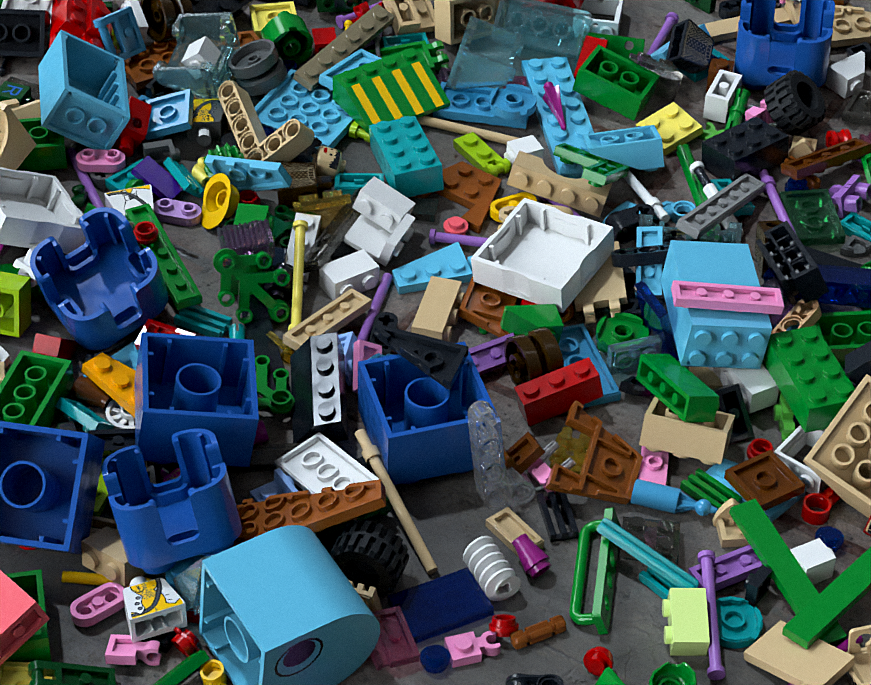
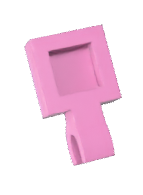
M111 634L105 652L106 664L136 665L137 660L140 659L150 666L160 665L162 654L158 653L160 642L151 640L133 643L130 635Z

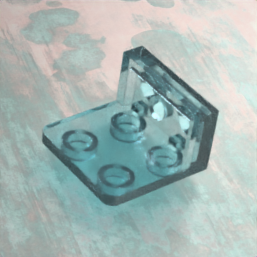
M657 334L608 345V352H602L598 348L597 350L611 375L638 370L641 354H661L662 340ZM594 336L592 338V341L597 348L596 337Z

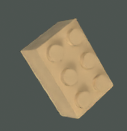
M654 396L644 416L639 445L645 446L646 449L653 452H670L678 458L685 459L691 457L700 459L702 463L707 465L722 464L729 447L735 415L717 411L714 422H684Z

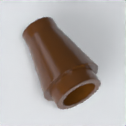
M78 377L71 389V395L75 396L76 401L94 405L106 410L107 405L112 400L108 394L88 377Z

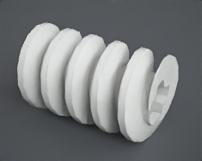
M481 536L467 546L463 554V561L488 599L502 601L513 596L519 590L521 580L516 576L515 571L510 568L509 562L505 560L503 553L494 544L492 537Z

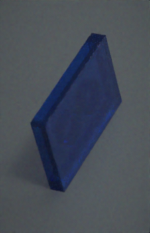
M640 281L636 283L634 287L645 327L647 328L648 326L649 338L661 354H670L680 362L667 311L645 282Z
M468 568L388 596L389 606L413 644L494 615L493 605Z

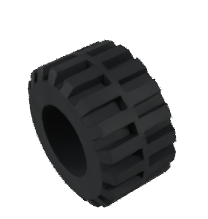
M797 70L790 71L766 87L764 92L766 108L772 120L785 133H789L792 136L801 135L822 122L825 118L826 107L822 94L811 78L803 72H798Z
M355 520L354 523L349 522L341 530L330 552L331 557L347 579L353 581L355 588H357L358 583L364 584L366 591L369 590L370 586L375 587L380 597H385L388 593L391 594L394 591L409 560L408 548L406 544L402 543L403 539L395 535V531L384 527L383 524H375L370 520H365V522L361 520Z

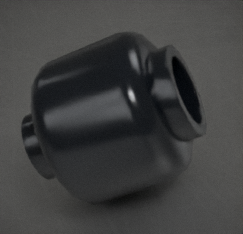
M277 263L271 266L267 272L275 271L279 268L285 269L290 275L289 283L285 286H279L275 282L264 283L263 289L275 300H291L293 266L287 263ZM280 274L277 280L282 281L285 278V274Z

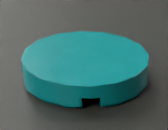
M728 596L716 599L721 646L733 649L745 648L759 639L763 628V617L756 606L753 608L748 604L749 601L739 597Z

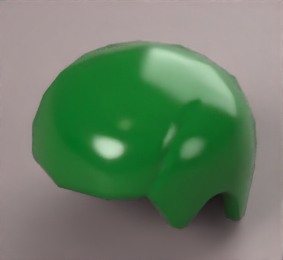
M668 661L653 671L649 679V685H697L696 672L686 662L672 664Z

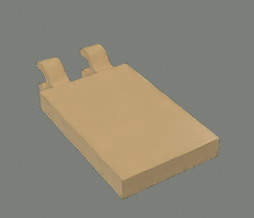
M614 241V250L620 249L619 241ZM611 255L574 299L576 312L584 311L586 324L596 323L594 309L610 307L611 317H614L615 313L621 312L620 305L628 304L623 267H614Z

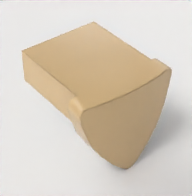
M794 135L792 146L788 152V158L790 156L799 158L815 152L818 139Z
M733 498L726 501L717 510L712 519L713 526L717 528L721 548L750 545L729 514L731 507L740 504Z

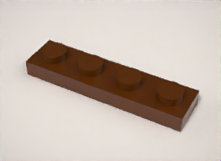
M853 138L782 163L781 173L790 176L793 180H803L808 175L823 173L825 169L830 167L842 166L844 162L861 159L862 156L871 153V143Z

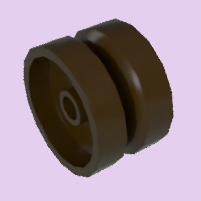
M141 0L140 6L149 26L147 35L152 40L158 42L171 39L172 37L186 36L192 31L194 12L190 0Z
M546 327L531 330L527 336L518 334L509 337L505 341V362L515 386L564 367L562 353L557 340Z

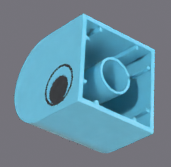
M289 525L276 528L202 560L199 634L215 658L223 664L225 673L233 685H337L364 663L378 642L380 636L378 620L315 533L305 526Z

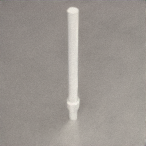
M629 170L624 180L645 204L651 205L654 208V215L662 223L668 222L670 216L663 209V204L658 198L653 197Z

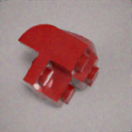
M53 0L49 48L59 31L63 30L105 50L98 28L94 27L93 20L111 14V11H109L102 0ZM110 23L107 25V28L113 42L114 31Z

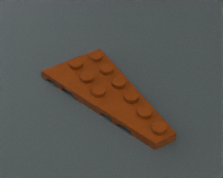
M253 30L225 33L222 38H211L210 35H207L211 42L221 51L216 65L228 62L229 57L241 46L260 39ZM189 38L154 41L151 46H146L147 50L124 60L126 77L136 90L145 89V86L171 63L178 65L180 76H183L185 70L191 74L181 61L189 44L195 41H190ZM114 46L116 53H120L121 50L117 49V46Z
M381 479L351 483L342 490H334L332 486L324 487L321 490L322 493L311 494L309 490L270 495L265 501L255 502L253 498L244 499L242 504L237 505L242 523V532L234 541V546L284 526L300 525L311 529L313 532H321L333 525L348 522L355 517L369 512H375L386 506L385 486Z

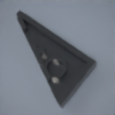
M381 324L375 325L374 336L443 387L449 390L452 389L468 357V346Z

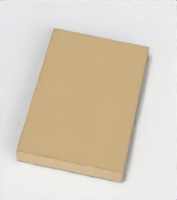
M781 620L744 651L745 661L793 685H833L855 665V656L820 639L815 641L808 649L782 635L783 627L787 623Z

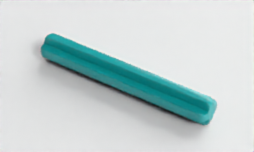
M604 518L598 525V533L676 587L698 588L700 582L610 519Z

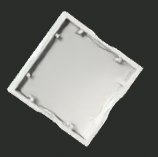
M0 167V244L35 248L40 242L53 236L61 246L63 253L69 254L85 243L86 238L79 223V218L84 214L72 202L69 194L56 176Z
M524 198L505 219L501 228L490 236L471 257L473 282L536 304H555L558 312L563 313L609 258L611 252L614 251L613 227L581 216L566 214L554 207Z

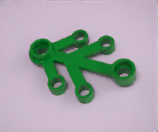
M223 248L216 252L213 257V266L220 273V292L217 298L224 307L233 305L235 296L231 292V276L233 275L239 280L238 309L235 313L239 322L246 324L253 318V313L249 309L250 292L268 308V314L275 322H284L289 318L290 308L287 303L281 299H273L258 284L275 282L279 286H285L290 281L288 272L285 269L279 268L269 272L246 273L240 267L257 265L261 269H268L272 265V258L267 252L237 255L230 248ZM262 257H267L266 263H259ZM225 259H231V263L229 265L223 266V261ZM280 274H285V278L282 281L277 280ZM224 295H230L228 301H222ZM284 309V313L281 316L276 315L278 310ZM248 311L247 317L240 318L242 312Z
M265 355L257 356L255 358L257 395L263 397L257 398L258 409L269 408L271 412L276 414L290 412L294 408L295 400L291 393L286 390V385L289 383V371L284 368H278L273 372V382L276 385V390L273 391L267 386L270 358Z

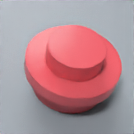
M454 216L445 220L443 229L446 233L465 235L468 231V222L461 217Z

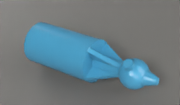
M636 479L633 487L631 504L673 514L695 510L700 516L716 513L718 510L708 500L700 499L695 501L679 488Z

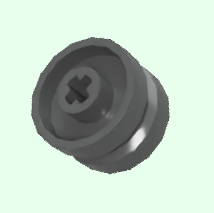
M259 39L241 46L228 60V67L232 75L236 77L238 86L247 91L249 96L261 95L274 89L287 76V68L283 60L279 58L274 42L269 39Z

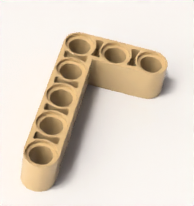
M230 80L220 85L218 98L245 159L290 162L312 144L315 136L313 130L297 119L287 121L267 137L248 92Z

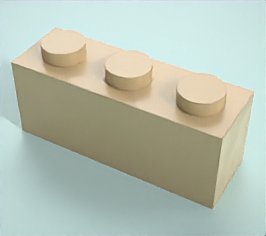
M431 276L411 326L412 333L450 342L452 324L456 325L458 307L460 308L465 295L464 292H461L462 281Z

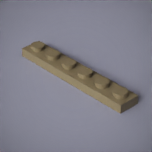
M376 4L294 73L293 79L312 92L320 85L318 83L320 74L357 50L365 47L393 23L395 16L379 4Z

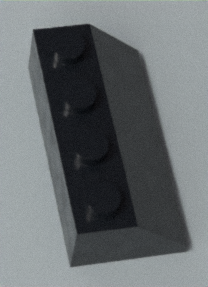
M337 332L310 336L290 356L291 393L295 400L294 408L292 409L294 448L318 432L322 433L332 442L349 440L344 349Z

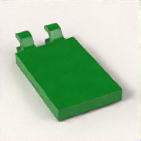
M424 40L380 48L381 58L413 48L426 60L434 74L435 70L440 73L450 72L448 64L441 65L449 62L448 55L444 54L443 51H437L444 49L442 41L426 44ZM375 49L368 51V52H370V53L376 55V50H375Z

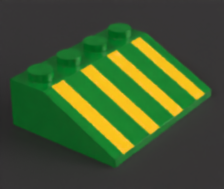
M413 48L405 49L396 54L333 76V100L368 134L369 125L377 124L380 121L397 120L404 116H415L417 119L450 106L448 97L428 63Z

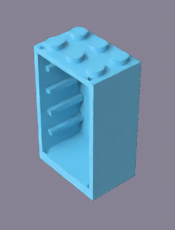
M60 30L38 66L41 126L89 148L110 150L130 120L124 59Z
M671 240L660 281L680 365L760 369L772 331L768 314L674 307L671 292L673 280L760 287L748 244Z

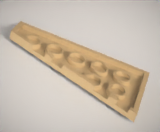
M786 0L784 7L792 23L797 24L800 19L801 5L794 4V1ZM835 5L831 48L858 45L863 42L871 43V12L864 11L862 7Z

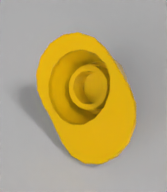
M217 173L212 176L204 189L201 224L206 229L217 227L224 218L231 217L238 207L240 200L239 191L231 184L228 176L223 173Z

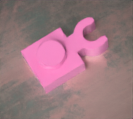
M473 631L444 637V646L453 668L482 662V654L496 656L500 654L501 650L500 643L489 644L496 641V632L487 631L477 638Z

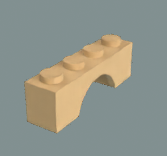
M520 150L507 181V185L597 217L601 216L612 183L602 187H595L588 184L589 180L584 178L574 179L558 175L544 164L542 158Z

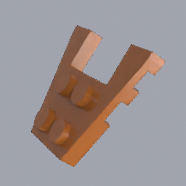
M461 161L443 169L444 190L435 191L434 193L470 209L461 218L468 222L469 230L479 234L483 228L484 221L487 220L490 205L496 200L501 189L502 179ZM433 192L407 198L419 205Z
M472 276L460 305L458 316L500 338L510 334L501 329L500 326L505 306L516 305L519 297L473 282Z
M575 400L570 407L565 425L590 437L580 475L555 463L551 468L545 488L626 505L631 500L643 456L617 434L611 435L602 427L603 422L596 416L590 417L582 410L584 406Z

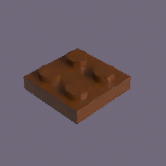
M771 450L725 470L724 478L746 501L756 499L763 511L804 493L805 484Z

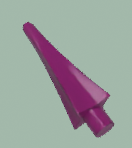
M546 82L543 87L545 94L542 99L556 117L561 129L566 130L567 126L562 110L559 84L554 86L552 82Z

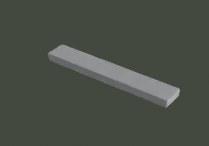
M745 173L681 217L675 227L697 240L760 195L766 185Z

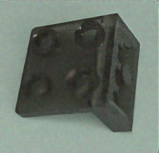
M638 51L637 55L630 53L629 58L636 64L660 75L653 95L674 101L683 78V74L678 71V67L673 65V62L662 58L658 62L651 58V55Z

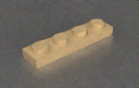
M351 288L283 334V344L296 351L310 336L337 332L370 309L372 299Z

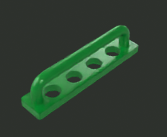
M614 507L605 508L604 518L610 519L621 527ZM603 519L590 521L580 531L569 608L570 618L574 623L584 626L595 625L599 635L609 634L618 546L604 536H601L592 613L582 614L581 608L590 536L592 533L597 532L598 525Z

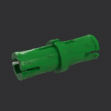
M741 88L736 90L733 104L728 109L729 117L724 129L725 131L741 124L742 120L745 119V111L751 95L748 90L743 89L742 94Z

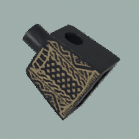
M690 19L673 25L665 64L691 74L708 69L711 58L719 59L712 54L713 38Z

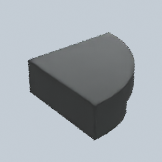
M852 235L841 247L840 255L853 258L867 256L871 254V242Z

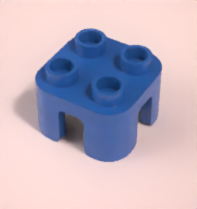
M742 0L737 31L734 73L742 75L743 85L751 90H763L788 72L797 70L810 77L817 87L822 86L827 80L835 2L833 0H802L799 22L797 24L777 23L774 20L776 0Z
M110 207L95 208L79 218L86 241L71 253L64 255L59 243L51 236L40 242L34 248L30 257L31 270L47 304L77 344L88 350H103L112 346L144 325L148 318L153 319L159 315L168 302V290L155 254L148 246L143 250L140 249L129 221L120 211Z
M195 428L173 434L171 440L180 468V475L176 479L159 484L151 483L141 449L136 445L115 451L102 463L101 471L109 495L108 499L127 561L134 567L142 568L148 574L164 573L173 568L177 561L200 554L211 557L232 548L234 541L242 532V523L227 468L222 460L216 436L209 430Z

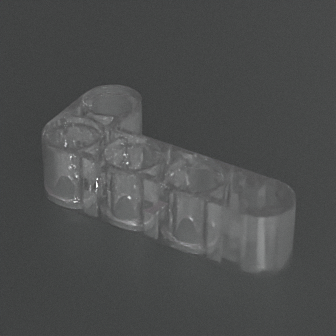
M474 402L469 407L467 416L477 494L484 505L492 511L530 502L536 490L526 473L523 472L520 475L515 469L506 471L499 416L488 402Z

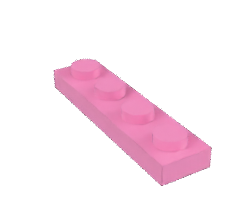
M673 280L671 286L674 307L782 315L784 309L780 288Z

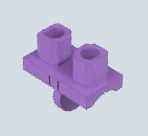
M854 174L844 186L833 185L829 189L828 197L830 202L839 207L836 214L837 218L844 219L849 212L859 213L863 205L862 200L869 201L871 199V184L861 183L860 175Z

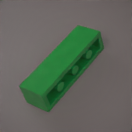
M670 354L640 355L636 379L684 422L715 421L716 412L720 404L719 395L686 367L681 366L680 362Z

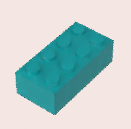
M404 116L397 120L380 121L377 124L369 125L371 151L390 187L405 197L444 190L442 164L415 116Z

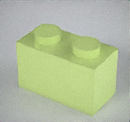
M670 588L668 598L662 600L663 617H668V626H664V643L670 645V656H706L710 644L706 588Z

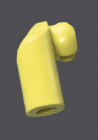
M200 157L197 161L198 164L194 165L191 174L205 188L211 177H208L205 173L204 157Z

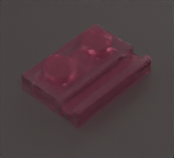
M400 606L372 612L380 624V636L375 648L371 652V657L377 671L387 666L393 668L418 662L420 653Z

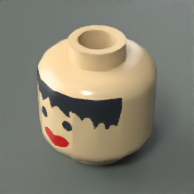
M319 146L317 153L311 155L314 159L309 163L315 164L316 176L331 175V180H334L338 173L344 172L346 160H342L340 150Z

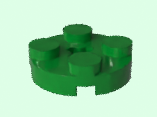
M615 313L614 317L608 319L605 316L599 320L596 326L597 348L602 352L634 359L648 344V326L646 328L640 317L630 313Z

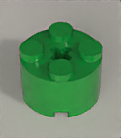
M282 11L261 30L262 39H269L274 42L279 58L283 60L285 66L291 63L299 65L312 54L313 38L305 22L298 15Z

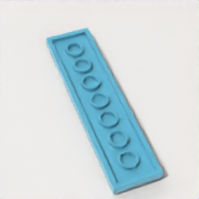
M567 57L522 60L521 69L527 87L537 97L536 113L555 170L558 175L579 179L583 173L582 165L563 163L560 161V157L553 155L555 146L562 143L588 151L583 140V134L594 133L580 93L572 90L575 79ZM546 82H552L554 86L558 84L560 86L562 110L567 126L566 130L561 129L556 117L542 99L545 94L543 87Z

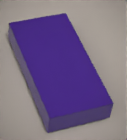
M150 156L145 157L131 171V174L137 179H142L145 185L151 184L152 192L160 199L169 198L174 200L183 192V188L174 177Z

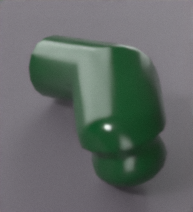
M79 184L72 187L74 195L71 198L78 209L85 205L88 198L85 186Z

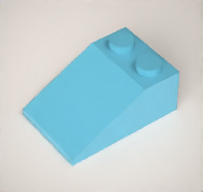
M654 125L583 134V140L590 154L647 172L656 171L658 167H664L662 138Z

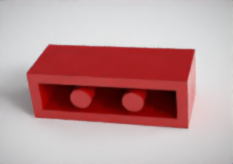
M589 357L514 387L519 410L528 426L569 411L575 400L584 405L604 397L600 375Z

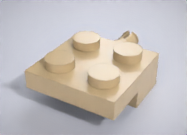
M430 0L382 1L385 9L395 16L392 27L396 35L435 31L434 9Z

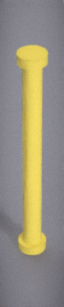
M304 220L293 222L295 245L291 324L288 326V331L302 322L305 232L308 230V222Z

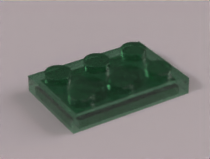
M828 189L779 192V197L794 230L804 246L845 244L846 235Z

